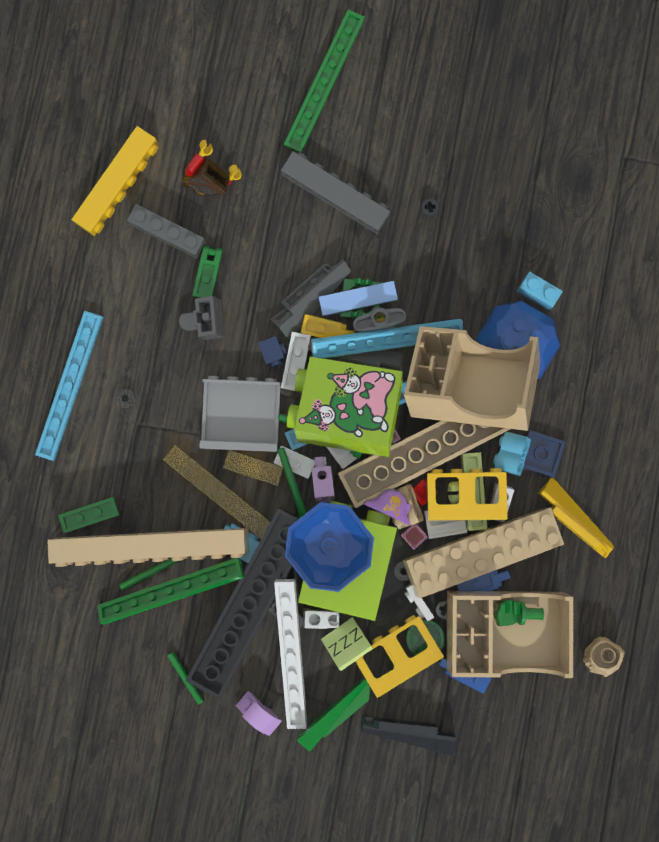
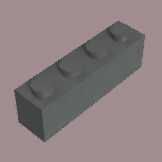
M135 204L127 220L131 226L196 259H199L203 247L207 243L203 237Z

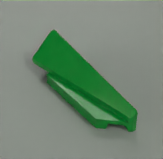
M366 678L361 679L314 719L312 724L297 735L298 743L310 752L322 737L328 736L369 701L370 685Z

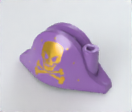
M388 489L381 492L377 497L364 501V505L410 526L411 522L407 518V514L412 505L406 502L404 496L399 491Z

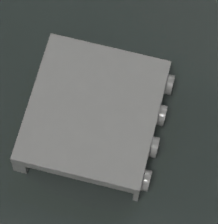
M208 376V379H203L204 393L200 449L277 452L281 383L277 382V379L265 378V382L257 381L258 378L247 377L246 381H239L238 377H227V380H219V376Z

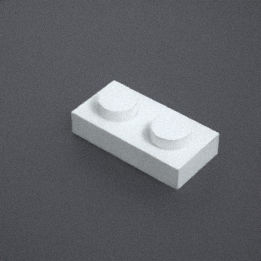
M412 585L406 586L407 592L405 595L411 603L415 601L418 608L415 610L420 618L423 619L425 617L427 621L434 618L423 599L415 596Z

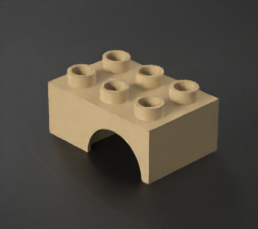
M420 326L404 392L410 416L528 431L541 362L538 337L530 336L529 342L521 348L499 350L477 343L468 335L466 330Z
M447 591L448 672L452 677H501V675L506 673L537 672L573 678V596L564 592ZM497 601H521L525 603L527 608H544V620H526L525 625L515 623L500 627L496 625L493 611Z

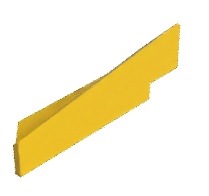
M551 477L538 494L552 505L551 509L557 520L602 557L606 558L613 550L614 545L558 482Z

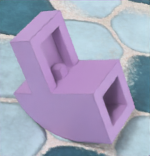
M247 691L236 705L243 714L242 717L250 725L268 736L282 722L271 708L264 706L250 691Z

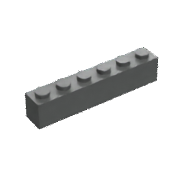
M292 152L281 169L283 177L377 235L390 215L389 208L385 204L374 202L369 194L358 192L353 184L349 182L345 184L340 181L338 175L333 172L329 174L324 171L323 166L316 162L314 164L308 161V157L300 152L298 154Z

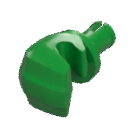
M500 600L497 601L494 608L493 617L496 625L500 627L515 623L525 625L526 620H544V608H527L525 603L521 601Z

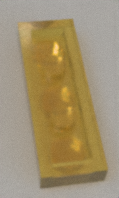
M231 450L228 451L223 466L224 469L276 486L279 485L283 472V467Z

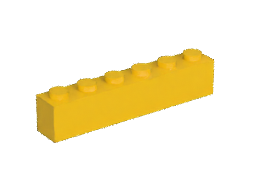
M138 126L134 129L71 219L75 224L93 236L102 231L103 223L107 217L110 218L113 215L116 204L125 198V192L129 186L132 187L134 185L137 174L146 168L149 157L157 152L158 142L156 138Z

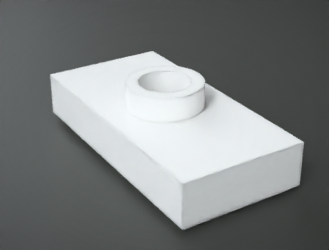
M281 446L280 448H285L292 471L309 479L315 461ZM277 454L274 463L283 467L279 454Z

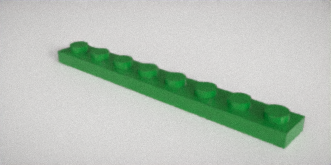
M349 9L347 10L285 140L284 147L297 153H302L365 21L364 16Z
M234 558L99 604L100 624L105 625L245 578L241 559Z

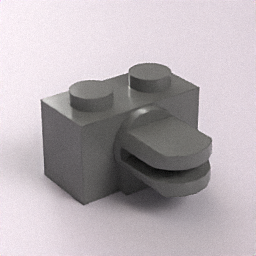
M214 296L195 299L196 310L183 313L179 318V324L182 329L187 331L198 330V337L205 340L224 338L221 300Z

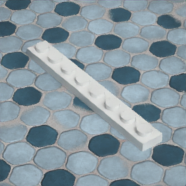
M276 579L274 585L287 729H306L307 713L295 579Z

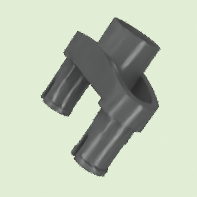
M377 308L372 313L356 318L353 322V329L355 333L392 327H403L406 321V313L400 308L386 310ZM377 316H382L385 318V320L383 322H377L375 321V318Z

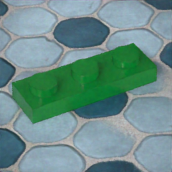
M115 497L60 514L58 517L63 533H67L119 516L120 513Z

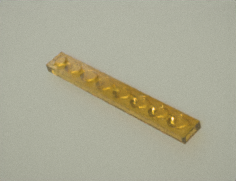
M175 445L163 461L242 525L249 528L257 537L262 539L271 522Z

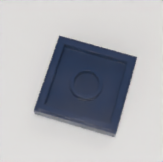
M528 430L526 437L530 438L531 442L523 468L555 478L566 441Z

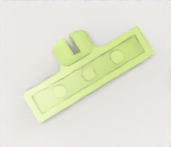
M481 452L460 455L462 473H470V469H482ZM483 476L475 478V501L477 504H485ZM459 481L450 482L448 491H457L458 494L448 495L449 501L452 504H458ZM466 520L467 531L487 529V520Z

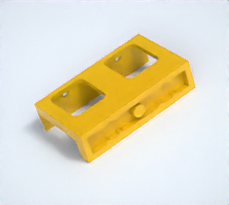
M491 468L490 472L483 473L482 469H470V473H462V469H451V473H443V469H431V473H427L428 521L507 520L506 472H502V468ZM496 476L498 478V503H476V477ZM457 477L459 479L458 504L439 505L436 503V478Z
M413 615L405 620L406 624L399 628L396 625L388 630L389 635L383 638L380 635L372 640L373 645L371 646L373 649L379 645L384 647L394 664L393 670L380 678H375L364 661L363 656L356 660L357 665L377 698L444 657L420 616L416 618ZM411 625H415L428 647L416 656L409 658L396 636Z

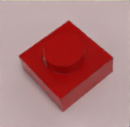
M425 478L413 488L416 498L422 506L428 503V481Z

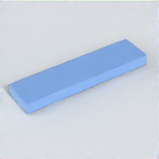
M394 281L319 297L323 316L398 300Z

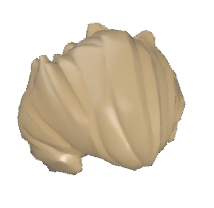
M598 637L584 650L583 662L590 669V672L607 677L619 669L625 651L621 646L610 641L608 638Z

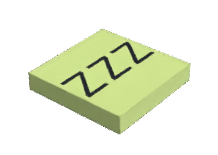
M353 617L321 639L340 671L373 649Z

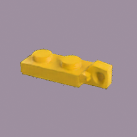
M305 314L301 333L319 338L353 334L355 331L346 329L347 325L341 322Z

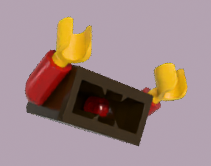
M202 140L200 142L201 151L194 155L185 168V176L181 179L182 185L185 188L191 187L200 195L227 193V188L232 183L231 181L241 178V171L237 168V165H232L229 167L230 175H228L208 157L204 158V156L212 154V145L209 144L206 147V140Z

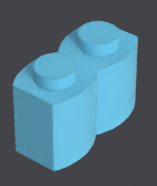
M505 432L499 441L500 451L494 457L493 463L495 468H502L503 472L520 476L531 439L526 436Z

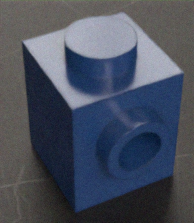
M276 336L258 342L267 366L275 367L282 364L281 360L285 359L283 355L286 354L283 343H278Z

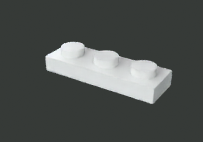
M292 332L281 385L282 389L295 391L296 374L299 368L305 369L311 335Z

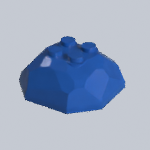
M522 300L495 306L475 339L477 343L489 348L513 350L525 346L529 342L530 336L538 337L541 360L538 379L543 376L560 347L554 319Z
M320 502L288 527L285 557L309 588L339 592L371 567L374 537L349 505Z

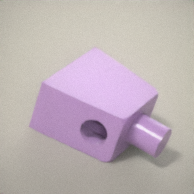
M326 457L314 458L315 468H312L316 503L335 501L331 466H327ZM321 475L326 476L323 480L319 479Z

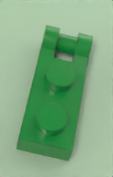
M204 245L193 297L213 296L223 249H212L210 246ZM208 256H214V261L207 260Z

